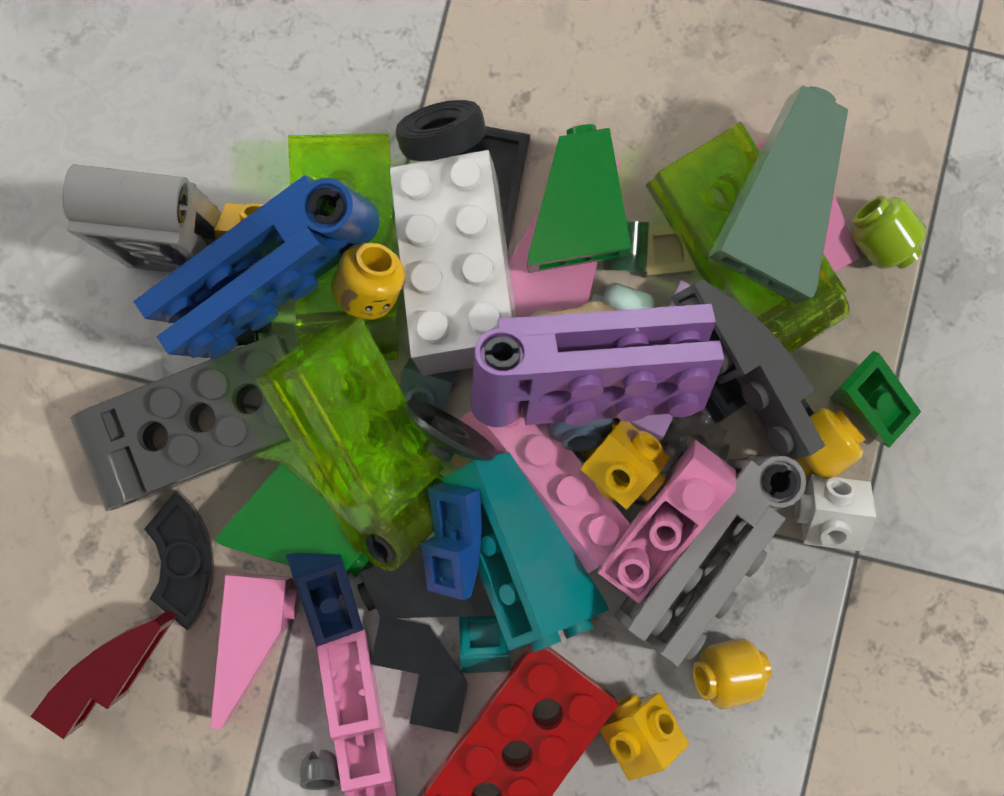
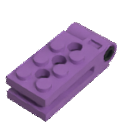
M712 304L500 318L497 322V328L485 332L475 345L470 402L472 413L477 420L487 426L503 427L513 423L519 417L522 407L525 425L566 422L569 425L579 426L591 423L596 419L618 418L621 421L629 422L640 420L647 415L670 414L673 417H687L698 411H704L724 362L721 342L709 341L716 323Z

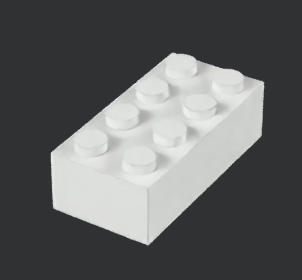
M489 150L451 156L434 161L390 167L399 256L405 271L403 291L410 353L412 360L423 376L473 368L475 345L478 339L485 332L497 328L498 319L517 317L498 178Z

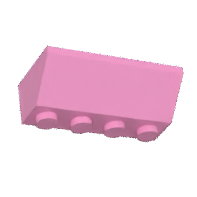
M523 407L519 417L513 423L503 427H491L481 423L473 415L472 410L459 419L484 436L495 447L497 454L510 452L587 573L589 574L602 565L627 531L630 523L614 503L599 492L596 483L580 470L583 464L571 450L565 449L562 442H558L550 437L548 424L525 425ZM456 454L451 459L457 469L474 461L473 459L464 458Z

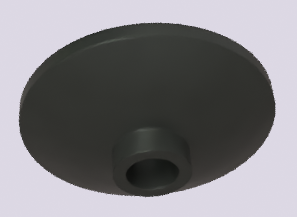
M418 400L407 401L404 409L413 424L428 438L423 446L435 457L446 462H450L454 454L482 461H492L497 454L495 447L484 436L463 421L428 403Z

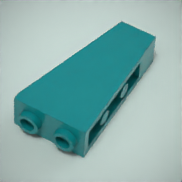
M510 452L497 454L492 461L474 460L443 477L444 483L480 490L482 530L478 571L509 651L529 643L532 653L561 642L558 631L563 630L567 639L594 628L591 618L609 611L607 603Z

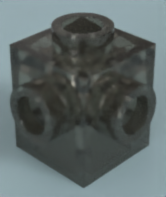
M698 411L687 417H673L660 442L663 451L670 456L661 473L667 475L686 452L687 440L689 438L694 441L697 440L725 461L730 444L723 441L728 430L715 426L716 423L711 415L703 411Z

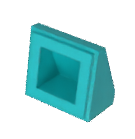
M496 616L459 617L462 672L510 671V651Z

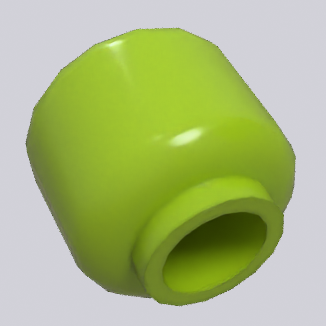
M878 196L866 203L854 215L853 223L855 226L852 229V240L875 267L886 269L897 266L899 269L911 265L922 254L920 246L926 238V226L905 200L898 197L887 199L885 196Z

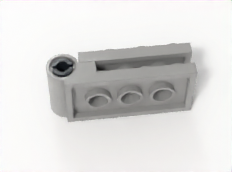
M72 164L67 170L64 179L62 199L64 213L68 219L67 231L128 268L172 273L210 245L204 242L202 238L215 239L214 229L221 212L218 210V206L213 205L208 200V196L196 187V184L189 182L187 177Z
M751 455L742 460L728 459L726 463L736 470V491L644 599L638 604L628 596L614 617L641 640L649 642L661 655L676 666H679L684 658L688 661L693 659L706 641V635L703 632L714 617L722 618L734 604L737 594L733 591L745 575L748 577L754 575L764 563L767 557V552L764 551V548L786 519L777 512V509L792 506L803 496L806 488V476L802 467L795 460L786 456Z

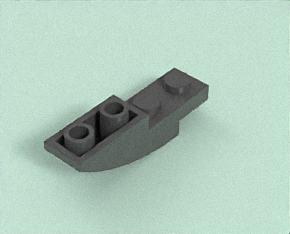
M702 279L671 296L675 306L712 304L716 323L709 341H720L724 355V362L717 376V381L719 384H723L735 378L737 379L742 388V396L745 402L755 411L766 431L769 445L779 456H786L796 460L811 456L825 447L823 440L801 403V400L815 392L813 387L783 344L758 318L725 292Z

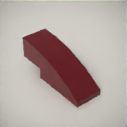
M167 610L155 615L98 647L62 677L47 693L30 717L64 740L85 723L97 703L109 709L127 694L176 619L177 614Z

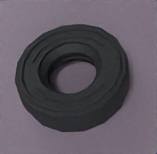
M449 100L431 104L405 116L396 127V139L402 154L407 159L414 161H434L454 156L475 146L485 136V120L482 110L475 102L468 100Z

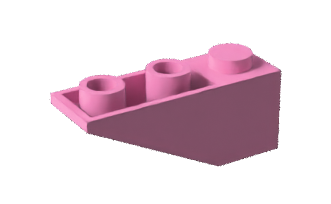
M697 440L691 444L667 473L665 482L646 502L598 570V574L638 604L736 491V470Z

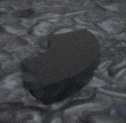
M175 491L144 528L155 542L161 560L159 582L150 600L163 611L171 610L177 614L175 621L186 630H189L200 617L210 595L214 575V554L209 532L198 510L181 491Z

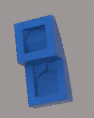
M441 482L428 488L435 536L421 543L427 591L465 601L472 596L479 565L482 530L480 490Z

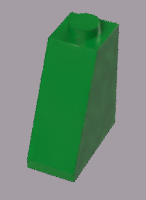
M583 124L569 128L566 131L567 135L559 136L528 253V273L610 260L628 255L631 243L610 128L597 130L594 124Z
M281 463L215 537V540L222 546L288 566L286 555L290 553L341 554L346 573L349 572L355 578L374 558L366 546V540L370 534L289 463Z

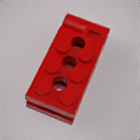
M528 644L511 667V670L494 690L417 796H477L473 789L478 784L484 782L492 783L499 788L500 792L496 796H552L617 708L619 702L615 699L613 693L549 646L532 653L531 647ZM543 699H552L560 704L558 713L550 719L538 718L533 713L535 705ZM518 740L525 742L530 747V750L523 758L512 759L505 755L503 752L504 747L508 743Z

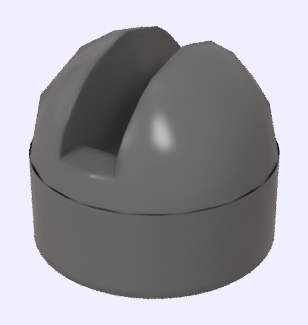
M321 750L318 759L317 754L312 751L302 760L300 767L301 788L307 790H326L340 785L337 758L332 752Z

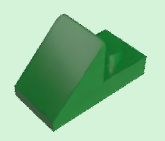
M872 351L830 397L832 401L854 412L874 439L889 448L921 413L883 357L875 351Z

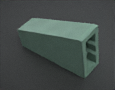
M804 85L786 99L708 258L796 304L812 299L817 290L848 109L836 103L834 95L827 90L815 86L806 87Z

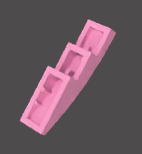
M364 629L363 631L317 647L330 738L334 740L341 791L345 793V796H398L374 667L371 665L372 658L366 630Z

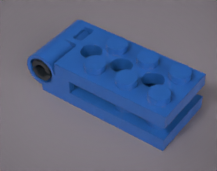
M303 175L133 302L144 319L174 323L156 336L167 354L190 356L191 358L210 357L211 360L218 359L237 346L238 343L235 338L249 328L253 331L258 330L273 321L278 315L275 309L291 298L293 301H297L312 293L319 286L317 279L339 264L342 254L352 245L368 243L378 231L380 224L379 212L373 202L338 180L322 178L315 181L309 176Z

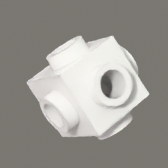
M811 474L805 494L795 503L794 520L796 523H801L803 542L807 545L863 552L877 518L871 482L842 477L825 479Z

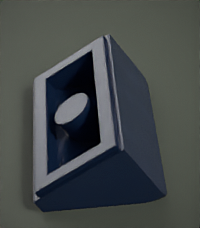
M290 553L286 555L316 647L364 630L341 554Z

